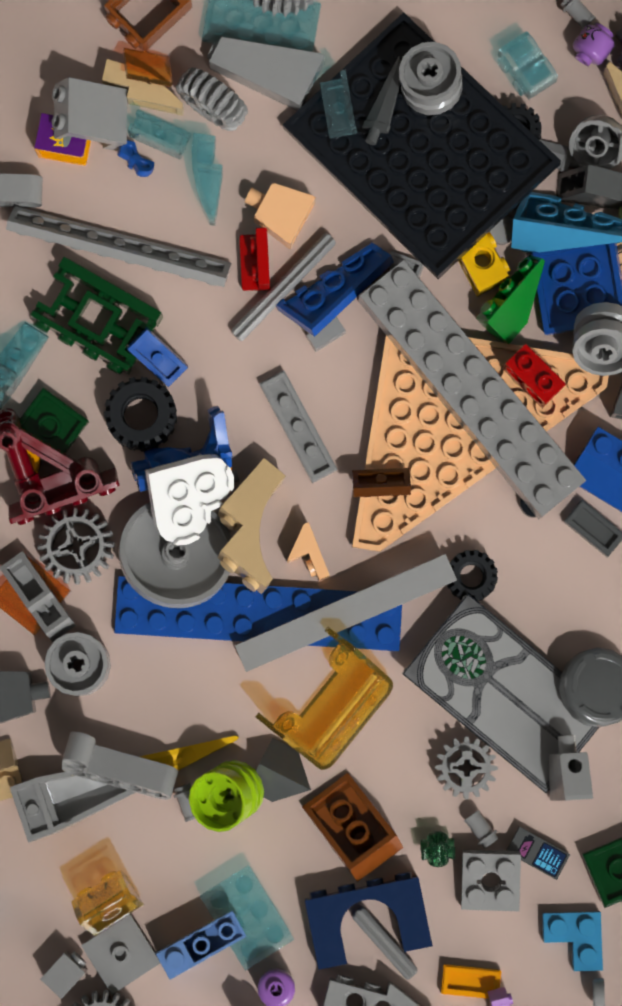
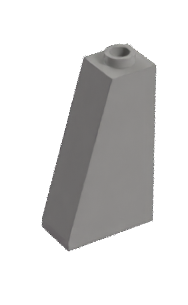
M221 37L218 45L213 43L207 55V59H210L209 65L211 70L296 111L304 105L324 65L325 55L316 52Z

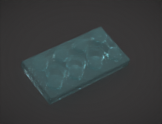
M209 0L202 41L218 44L221 37L313 52L321 3L313 2V5H308L306 11L299 10L297 16L289 12L285 18L283 13H277L275 16H273L272 11L263 13L261 7L254 8L253 1Z

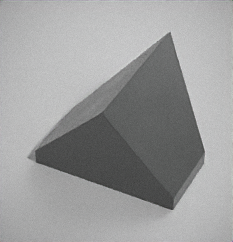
M272 738L256 769L264 788L263 798L274 802L310 791L299 751Z

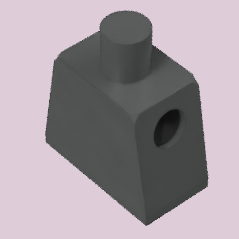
M0 671V724L35 713V700L51 698L48 681L32 683L31 672Z

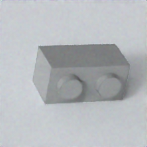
M336 316L315 337L308 332L306 338L315 352L344 335L346 330Z

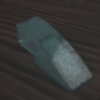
M193 133L192 165L196 190L209 224L215 226L223 178V165L213 164L216 136Z

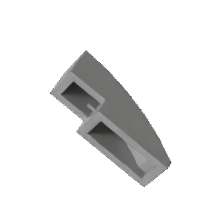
M23 551L0 567V570L26 608L31 612L52 642L76 626Z

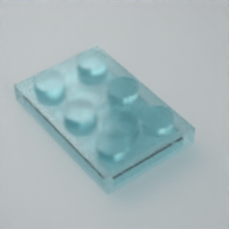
M249 865L200 895L214 920L231 911L234 912L247 937L230 947L244 970L249 969L294 940V937Z

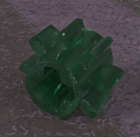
M434 831L429 833L427 840L421 839V859L427 860L429 865L443 867L447 865L449 858L455 859L454 838H449L446 833Z

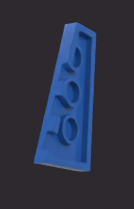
M372 242L342 261L340 268L335 271H326L320 275L321 280L308 288L304 285L295 291L297 295L286 302L284 299L280 300L276 307L279 312L315 337L379 277L394 260L391 254Z

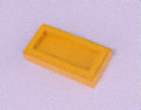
M443 964L441 994L489 999L487 991L500 988L501 970Z

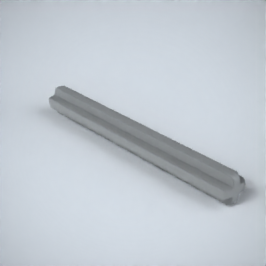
M324 233L232 328V334L238 340L243 341L276 307V304L284 299L335 246L336 241L328 233Z

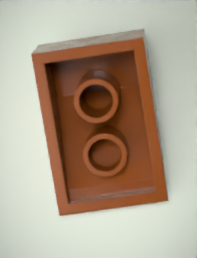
M349 773L302 806L357 882L403 848L398 836Z

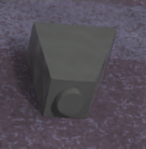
M589 164L559 173L557 197L561 198V202L620 209L622 206V173Z

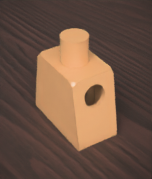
M272 183L266 194L251 188L245 203L258 209L254 216V222L260 228H267L268 234L285 247L291 249L315 205L316 197Z

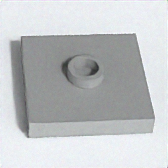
M131 913L81 945L112 995L160 964L154 949Z

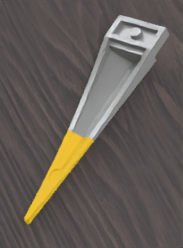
M231 736L139 757L170 765L179 771L237 741L239 737ZM67 772L37 777L10 787L29 843L59 833L136 793L78 777Z

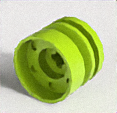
M237 760L225 761L195 780L189 795L191 812L196 820L205 828L217 832L229 831L259 809L264 796L262 780L256 770L247 763Z

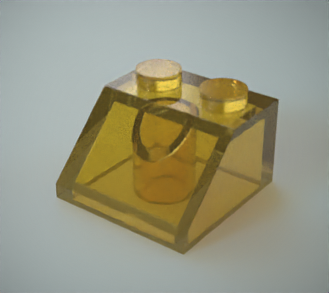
M121 870L106 874L101 879L102 882L93 888L87 887L77 894V898L71 901L79 924L94 936L144 905L129 878Z

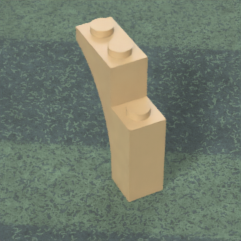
M265 458L226 500L217 514L225 527L237 531L221 550L218 559L221 560L220 564L228 572H235L243 579V584L253 592L257 590L260 594L266 590L273 579L266 568L260 548L261 518L268 500L286 477Z

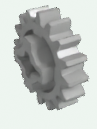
M464 736L463 743L461 744L457 738H454V746L452 748L446 744L443 746L446 751L445 755L437 754V757L442 760V764L435 765V769L442 771L437 780H445L446 783L443 789L446 791L452 787V796L454 797L459 792H463L464 799H468L469 792H473L475 797H479L478 789L482 788L488 791L489 787L486 782L488 780H496V778L490 775L491 771L498 770L497 766L490 763L496 756L487 755L486 752L489 746L485 745L480 748V739L478 738L474 740L473 744L470 743L468 736ZM461 749L460 757L455 762H448L450 756L455 751ZM472 749L482 756L484 763H478L472 757ZM468 759L470 765L479 767V769L470 770L468 776H464V771L453 769V766L463 765L464 760ZM448 773H455L460 778V786L450 779ZM478 773H484L483 778L476 785L472 786V779Z

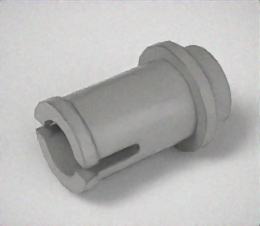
M564 0L561 3V6L564 8L562 11L564 13L567 11L582 29L596 18L580 0Z
M190 783L175 788V795H173L174 798L178 799L185 822L196 819L191 812L189 804Z
M479 810L464 820L479 840L478 845L482 844L484 848H487L499 839L496 835L497 830H492Z

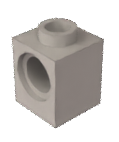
M66 951L40 980L62 999L87 972V969L84 967L86 962L76 952L73 951L70 954Z

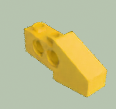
M490 232L458 261L477 297L498 287L509 278L510 268L504 257L499 258L494 249L497 247V244ZM484 255L489 259L490 264L481 267L476 264L475 257Z

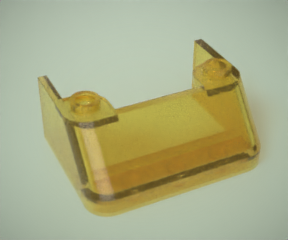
M327 627L325 632L338 643L331 651L329 657V665L335 672L300 715L294 711H287L281 714L274 724L260 713L255 716L320 770L330 768L338 760L393 689V681L355 646L329 627Z

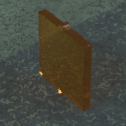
M124 48L123 57L127 79L172 87L173 80L169 56L149 53L146 50L139 51Z

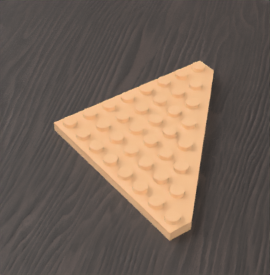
M387 335L364 470L409 468L411 495L360 497L352 548L376 552L384 550L496 469ZM468 337L546 432L607 388L609 375H595L581 369L575 362L573 354L530 347L566 383L564 388L542 409L503 370L505 363L523 346Z

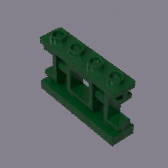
M63 257L58 265L59 269L55 272L53 278L64 286L51 308L38 301L35 310H32L30 313V317L34 320L33 325L45 333L52 330L59 334L57 339L70 347L73 344L83 348L81 353L94 361H97L98 357L108 363L106 367L119 375L122 372L130 374L137 358L127 352V346L132 342L139 329L144 330L148 327L154 332L156 326L158 327L163 319L162 312L68 258ZM68 275L98 292V296L87 290L80 303L70 298L68 295L74 283L65 277ZM91 301L113 313L100 336L78 324ZM117 303L147 320V324L136 318L129 331L117 325L123 312L114 304ZM62 306L69 309L74 314L69 320L68 326L74 329L76 333L68 331L44 317L43 314L46 313L55 318ZM110 334L123 340L116 353L124 358L125 361L123 362L91 344L92 341L104 346Z

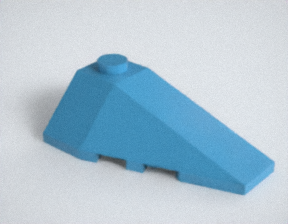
M531 192L520 202L513 218L511 248L520 249L523 252H547L622 242V219L603 212L595 214L585 212L584 206L577 203L573 207L562 204L561 198L554 195Z

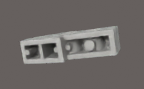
M338 974L336 979L330 977L323 1006H348L346 1003L347 997L352 993H357L363 998L360 1006H375L379 1001H387L391 1006H421L390 981H388L386 992H382V986L365 982L364 986L353 984V978Z

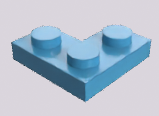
M600 911L542 913L543 942H572L573 971H603Z

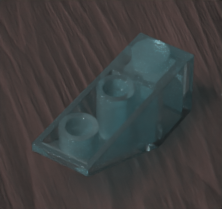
M26 322L0 353V410L13 395L49 336Z

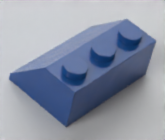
M597 427L574 463V466L586 479L579 487L622 512V440Z

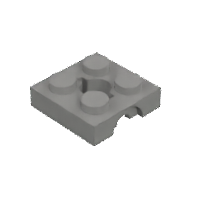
M463 849L461 910L519 911L521 852ZM492 872L499 875L501 880L494 887H487L481 882L482 877L487 873Z

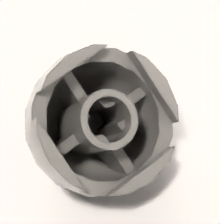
M592 115L583 119L574 128L569 140L570 154L579 163L578 166L582 167L589 164L610 170V168L618 165L622 160L621 124L614 118L606 115Z

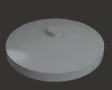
M147 503L131 516L124 527L119 544V561L122 572L131 587L143 598L154 604L168 608H187L199 605L212 598L223 587L230 572L222 567L220 564L221 560L218 559L221 550L231 540L229 530L221 523L220 517L212 510L211 522L206 524L205 529L199 534L200 538L187 545H175L173 542L165 540L157 532L153 522L151 504Z

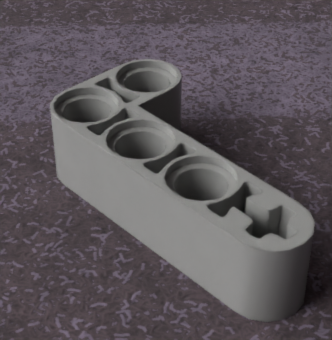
M70 733L62 759L63 771L154 798L171 799L178 775L176 768L95 745V738L85 733Z

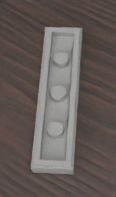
M285 371L259 383L312 484L337 471V467Z

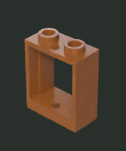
M109 0L104 5L107 22L114 29L120 27L126 34L124 36L126 41L134 49L139 47L145 53L192 8V1L170 0L176 8L144 38L118 13L130 0Z

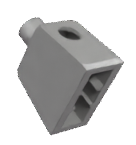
M575 735L558 736L559 754H549L550 801L593 799L587 752H576Z

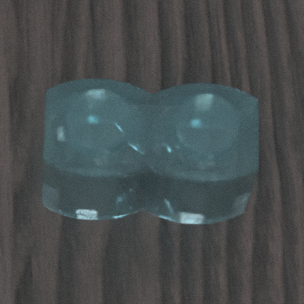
M527 31L499 49L497 63L504 73L509 72L515 81L512 83L520 96L525 95L530 100L557 82L558 75Z

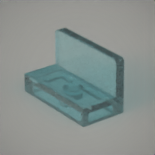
M346 69L340 70L341 79L320 83L330 139L357 134Z

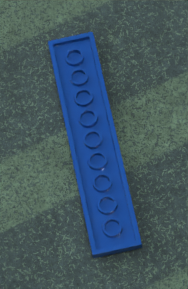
M118 576L114 633L243 642L359 591L268 586L260 594L257 590L255 592L251 591L244 584L225 583L212 598L199 605L187 608H168L143 598L131 587L125 577ZM402 605L307 646L399 652Z

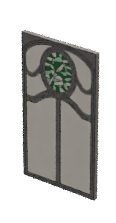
M468 593L463 596L460 603L402 673V675L545 793L550 791L549 754H559L558 736L575 735L576 752L579 753L599 728L582 724L574 719L564 707L559 692L560 675L562 672Z

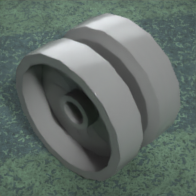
M425 42L412 47L403 56L399 66V79L402 95L407 105L416 112L425 115H437L450 110L459 101L463 90L461 64L453 50L444 44Z
M603 302L584 308L576 316L574 323L572 352L575 362L581 369L595 375L608 376L622 372V306Z
M80 632L68 633L56 639L47 650L44 662L46 675L51 684L62 693L73 696L90 695L99 690L107 681L111 669L110 655L104 644L95 637ZM77 659L84 662L81 670L74 668V662Z

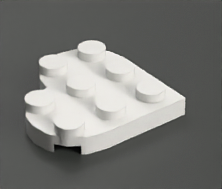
M215 454L198 455L145 470L154 525L157 532L165 540L171 541L175 545H187L200 538L199 534L205 529L206 524L211 522V511L223 505L222 501L228 496L229 491H233L234 476L231 468Z

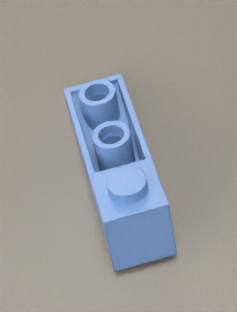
M231 911L156 952V955L168 978L171 980L247 936L234 912Z

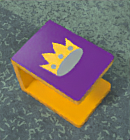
M41 113L34 147L39 158L85 166L88 160L91 140L70 136L55 139L52 127L54 115Z

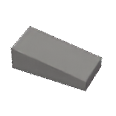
M391 251L390 254L394 262L387 269L392 270L404 260L420 278L424 269V265L420 261Z

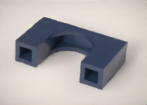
M411 872L395 874V880L383 882V877L367 880V886L355 888V884L351 883L338 886V892L327 894L326 889L309 892L310 898H305V905L318 969L347 964L341 936V923L347 910L363 900L380 901L394 912L404 952L433 946L419 877L417 875L412 876Z

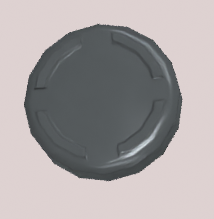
M597 647L580 652L567 662L560 675L559 692L564 707L574 719L586 726L604 727L619 723L622 720V656L611 649Z

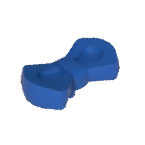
M128 140L127 144L119 146L117 155L128 162L129 169L134 168L137 176L148 177L153 172L154 162L142 158L137 153L135 142Z

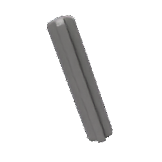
M363 907L359 908L352 915L353 920L405 979L409 980L418 971L417 967Z

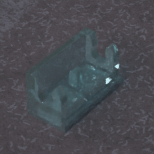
M137 110L134 123H130L128 128L130 138L180 160L192 136V133L146 114L141 110Z

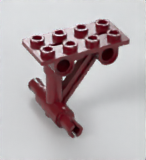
M6 408V411L4 409L1 410L0 448L7 454L16 478L14 483L20 496L19 502L9 505L10 524L18 523V525L29 523L34 520L36 515L45 513V515L55 514L61 510L62 506L70 503L73 506L83 504L89 500L88 497L98 493L100 496H105L113 493L116 490L115 487L120 486L116 468L101 472L97 462L91 457H81L78 460L70 457L21 428L20 418L13 409ZM27 450L62 471L40 478L38 472L33 469ZM86 473L92 474V476L88 478L82 477V475ZM29 493H37V494H38L37 496H34V497L28 496Z

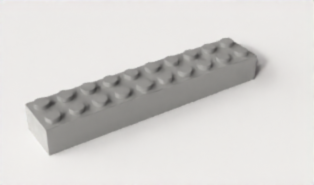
M404 260L359 295V303L538 520L586 481Z

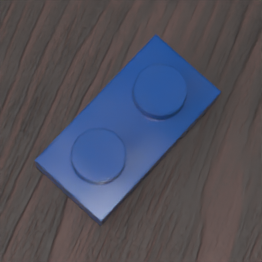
M148 327L127 346V350L168 387L188 368V364Z

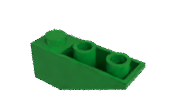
M532 255L524 258L518 264L517 271L499 286L498 293L481 307L476 319L496 340L510 344L528 323L545 263L543 258Z

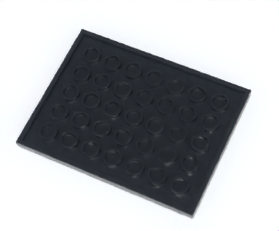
M403 12L283 124V129L439 279L560 166L561 160L462 67L463 90L459 101L450 110L437 115H425L416 112L407 105L400 85L389 133H380L376 145L366 143L365 140L369 131L363 129L362 126L398 56H400V61H402L403 56L412 47L425 42H435Z

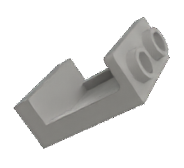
M71 77L55 84L52 92V99L54 101L52 127L55 139L70 136L103 143V149L114 150L119 146L127 144V89Z

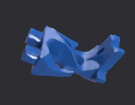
M214 406L207 410L210 432L204 446L200 450L192 452L190 447L178 449L154 447L144 451V460L131 462L133 479L137 481L140 492L148 490L145 470L198 455H218L232 470L233 456L228 441L224 411H220L219 406Z

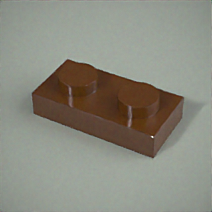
M409 468L352 470L354 497L411 495Z

